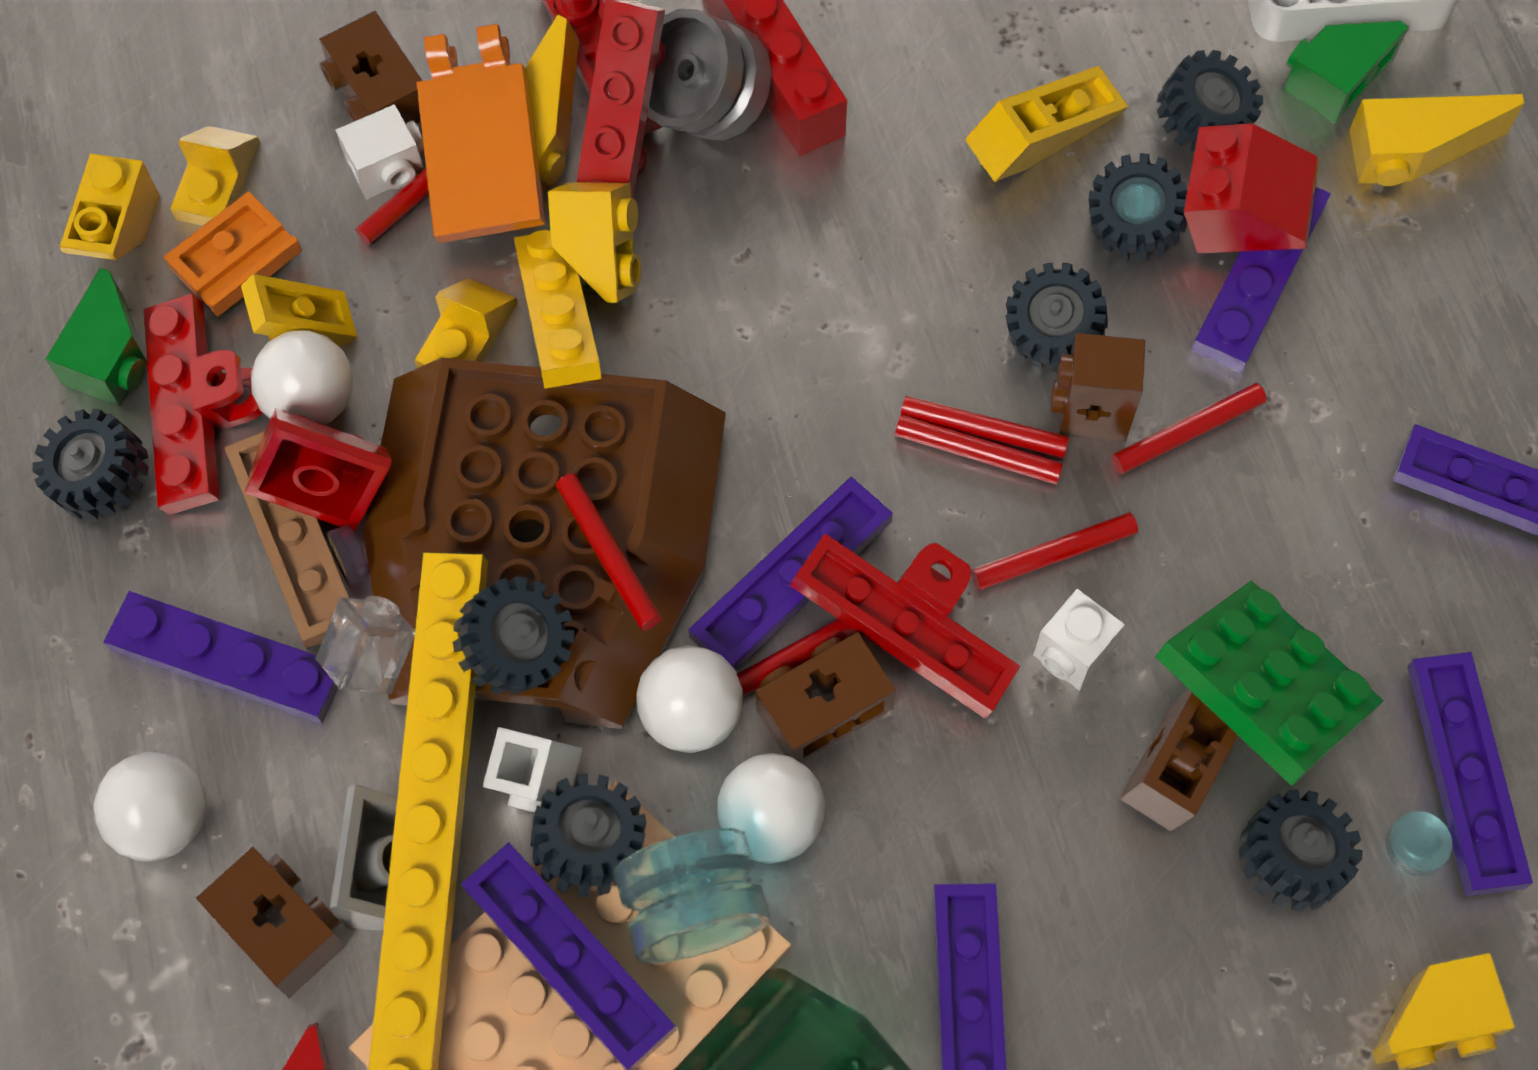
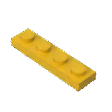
M539 230L530 235L514 237L516 255L544 389L602 379L599 358L578 273L552 247L551 230Z

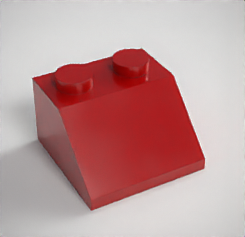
M1254 123L1199 127L1184 207V214L1197 253L1307 249L1319 168L1318 156Z
M275 408L260 440L244 493L355 532L388 473L392 459L385 447L366 441L358 435L347 434L311 421L305 416Z

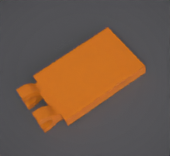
M498 24L476 27L478 45L483 62L458 66L457 50L454 46L448 45V38L445 34L423 37L425 54L432 79L417 82L433 235L439 243L546 225L527 70L522 63L510 65L509 41L506 36L501 37Z

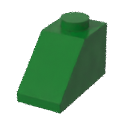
M1401 21L1326 25L1311 42L1304 38L1292 51L1286 63L1291 68L1284 90L1336 124L1396 57L1409 26Z
M99 268L45 360L62 385L121 407L129 391L135 390L141 383L147 360L125 297L110 271Z

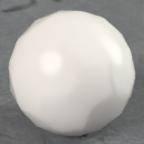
M308 330L285 332L269 341L259 352L251 370L252 394L260 410L270 419L275 408L326 425L336 419L348 403L353 391L352 367L344 351L327 336Z
M691 645L667 650L655 658L642 673L637 688V710L646 731L657 743L668 749L685 753L707 750L724 741L739 722L743 709V691L734 668L722 655Z
M142 752L127 757L111 767L99 784L93 803L95 824L103 840L118 854L136 861H158L174 856L189 846L203 826L207 807L206 791L197 773L181 759L162 752Z
M776 753L753 756L740 763L725 778L718 795L717 818L724 837L738 852L751 860L772 864L788 861L802 854L818 838L824 821L826 801L819 781L809 768L790 756Z

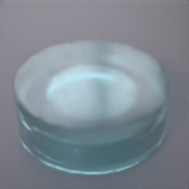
M1411 812L1399 818L1389 829L1386 836V851L1392 863L1402 872L1413 876H1426L1437 871L1448 860L1452 851V838L1446 825L1436 816L1426 812Z

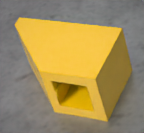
M90 153L59 246L62 253L117 260L146 241L160 195L142 160Z
M569 182L549 190L551 245L555 251L606 302L618 303L635 293L641 279V260L639 255L634 253L633 232L638 224V206L635 199L631 198L630 183Z
M1487 953L1429 965L1413 977L1372 1051L1375 1064L1396 1060L1399 1070H1409L1437 1062L1434 1052L1457 1048L1460 1058L1498 1049L1495 1039L1511 1031L1515 1026L1491 954Z

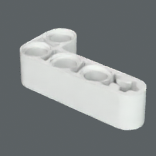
M1247 0L1255 32L1264 39L1276 42L1303 40L1304 38L1307 40L1314 39L1326 25L1401 21L1409 26L1407 32L1435 30L1447 24L1458 1Z

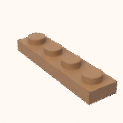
M263 431L224 448L301 640L306 649H309L359 628L361 623L317 518L244 493L260 440L265 432Z

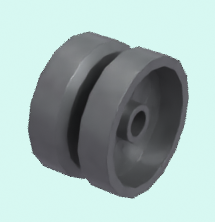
M677 9L664 15L660 41L663 42L666 49V57L659 68H655L647 117L663 127L676 131H686L690 135L703 139L725 141L742 134L759 117L769 95L772 73L768 52L757 35L740 25L727 20H720L698 9Z

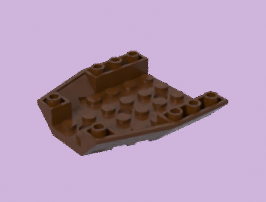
M439 358L394 378L380 445L387 449L392 461L388 473L367 509L363 529L390 704L407 705L423 553L483 555L488 560L486 587L505 578L509 582L516 577L527 578V585H531L536 581L547 585L543 592L547 597L556 592L562 599L555 606L558 612L562 613L569 610L572 620L565 623L564 628L565 630H574V641L565 645V649L572 652L568 661L559 665L562 670L555 677L545 681V683L531 690L528 689L520 694L510 695V691H505L501 694L489 692L491 685L488 683L480 687L476 684L475 699L561 708L565 723L623 729L637 703L636 694L642 673L655 658L662 654L705 571L726 412L667 380L601 374L602 379L544 389L540 367ZM543 415H553L562 421L560 428L554 434L548 436H540L530 430L531 424L535 419ZM570 473L577 475L658 610L662 620L653 628L641 631L555 486L556 482L563 476ZM533 519L542 523L544 531L535 541L524 543L512 537L514 527L523 520Z

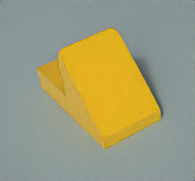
M206 126L180 138L178 144L188 165L170 207L175 220L203 226L239 198L260 144L258 136Z
M252 274L241 285L253 333L268 335L269 341L285 332L308 330L327 336L338 346L352 343L358 337L345 291Z
M466 278L438 291L435 298L441 316L414 360L416 367L419 368L439 358L484 362L518 303L517 298L471 278Z

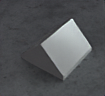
M357 784L348 786L330 909L346 928L383 931L397 796Z

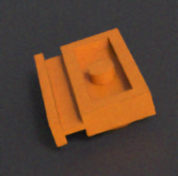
M248 191L164 255L163 258L169 269L219 317L244 297L241 285L252 274L270 277L301 253L302 248L298 239L294 235L291 236L284 229L283 225Z

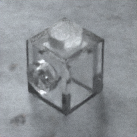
M367 596L365 600L339 598L315 659L340 690L392 693L415 637V630L401 616L398 606L393 602L379 596Z

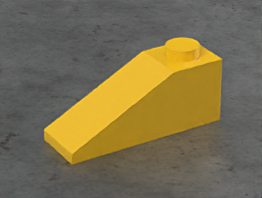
M560 15L556 16L525 66L528 75L542 194L548 184L553 185L560 178L565 168V156L568 153L579 40L568 20Z
M1098 65L999 100L964 140L972 149L982 167L986 169L993 181L996 182L1031 168L1122 114L1129 106Z
M1523 94L1362 99L1349 129L1358 184L1378 183L1382 186H1394L1403 182H1412L1507 134L1525 103Z

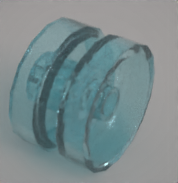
M714 828L663 840L635 852L622 860L612 870L622 906L640 911L628 924L638 962L647 964L667 963L700 956L743 941L758 933L770 923V914L762 887L743 881L754 869V860L744 831L735 828Z

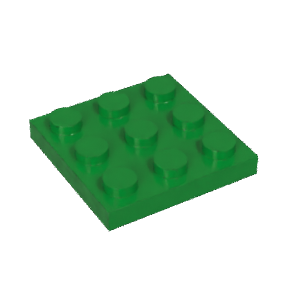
M1252 580L1169 639L1155 655V658L1291 786L1362 724L1384 701L1371 689L1363 676L1345 666L1325 647L1324 642L1318 635L1300 625L1281 607L1280 602L1274 595L1261 589Z

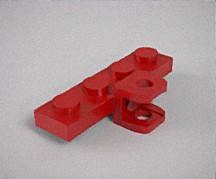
M192 293L143 309L157 508L169 515L220 500L214 425L221 430H225L250 422L263 414L252 394V368H241V358L231 350H218L208 353L204 303ZM244 388H249V398L244 403L237 405L235 400L242 395Z
M824 534L789 585L985 719L993 712L1020 668V665L948 617V614L953 610L969 584L971 567L938 543H931L925 546L902 574L898 582H896L842 544ZM934 564L945 566L949 570L950 579L931 566Z

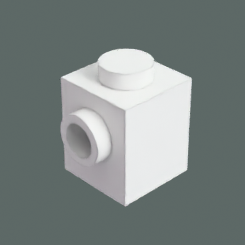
M395 104L336 129L345 160L366 200L389 189L404 187L423 171L419 155L420 152L424 151L422 135L413 120L404 123Z
M1076 589L1041 630L1033 656L1039 659L1051 674L1061 680H1066L1080 691L1114 651L1125 624L1079 589Z
M498 727L483 787L510 794L508 806L535 812L537 805L541 806L542 796L548 789L555 794L557 782L567 778L571 787H573L583 748Z

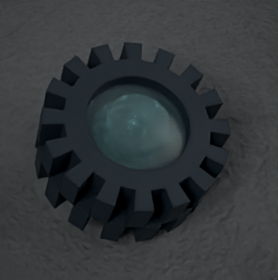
M1140 153L1139 162L1132 163L1129 154L1121 157V166L1117 168L1112 161L1104 167L1105 176L1102 177L1097 174L1093 181L1094 191L1090 190L1088 197L1090 221L1097 241L1102 239L1103 248L1109 253L1114 248L1117 249L1119 258L1128 260L1130 253H1137V261H1146L1147 252L1154 251L1156 258L1165 254V245L1169 244L1174 247L1179 242V232L1184 233L1187 227V220L1184 214L1187 186L1185 181L1181 183V173L1175 166L1169 171L1167 160L1158 157L1155 164L1150 163V154Z

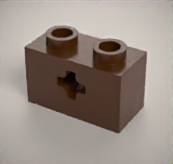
M376 11L319 38L326 60L319 63L321 71L334 92L342 88L348 99L344 100V104L353 122L394 104L404 123L412 120L416 124L421 122L417 82L423 80Z
M1083 333L1075 334L1071 353L1060 354L1057 380H1054L1052 387L1050 413L1060 414L1059 434L1116 441L1127 440L1143 392L1146 340Z
M858 632L843 641L840 637H834L825 641L811 653L812 659L793 670L790 666L776 669L761 681V688L755 691L756 710L785 756H790L802 763L893 710L896 689ZM819 689L823 695L833 692L832 701L826 702L822 696L812 698V690Z
M1188 689L1170 705L1119 799L1169 831L1174 830L1196 816L1238 735Z
M252 847L200 893L196 900L284 995L290 998L345 947L332 932L341 922L317 896L306 904L292 889L301 879L277 853L270 860L266 861ZM275 908L286 919L277 929L266 917Z

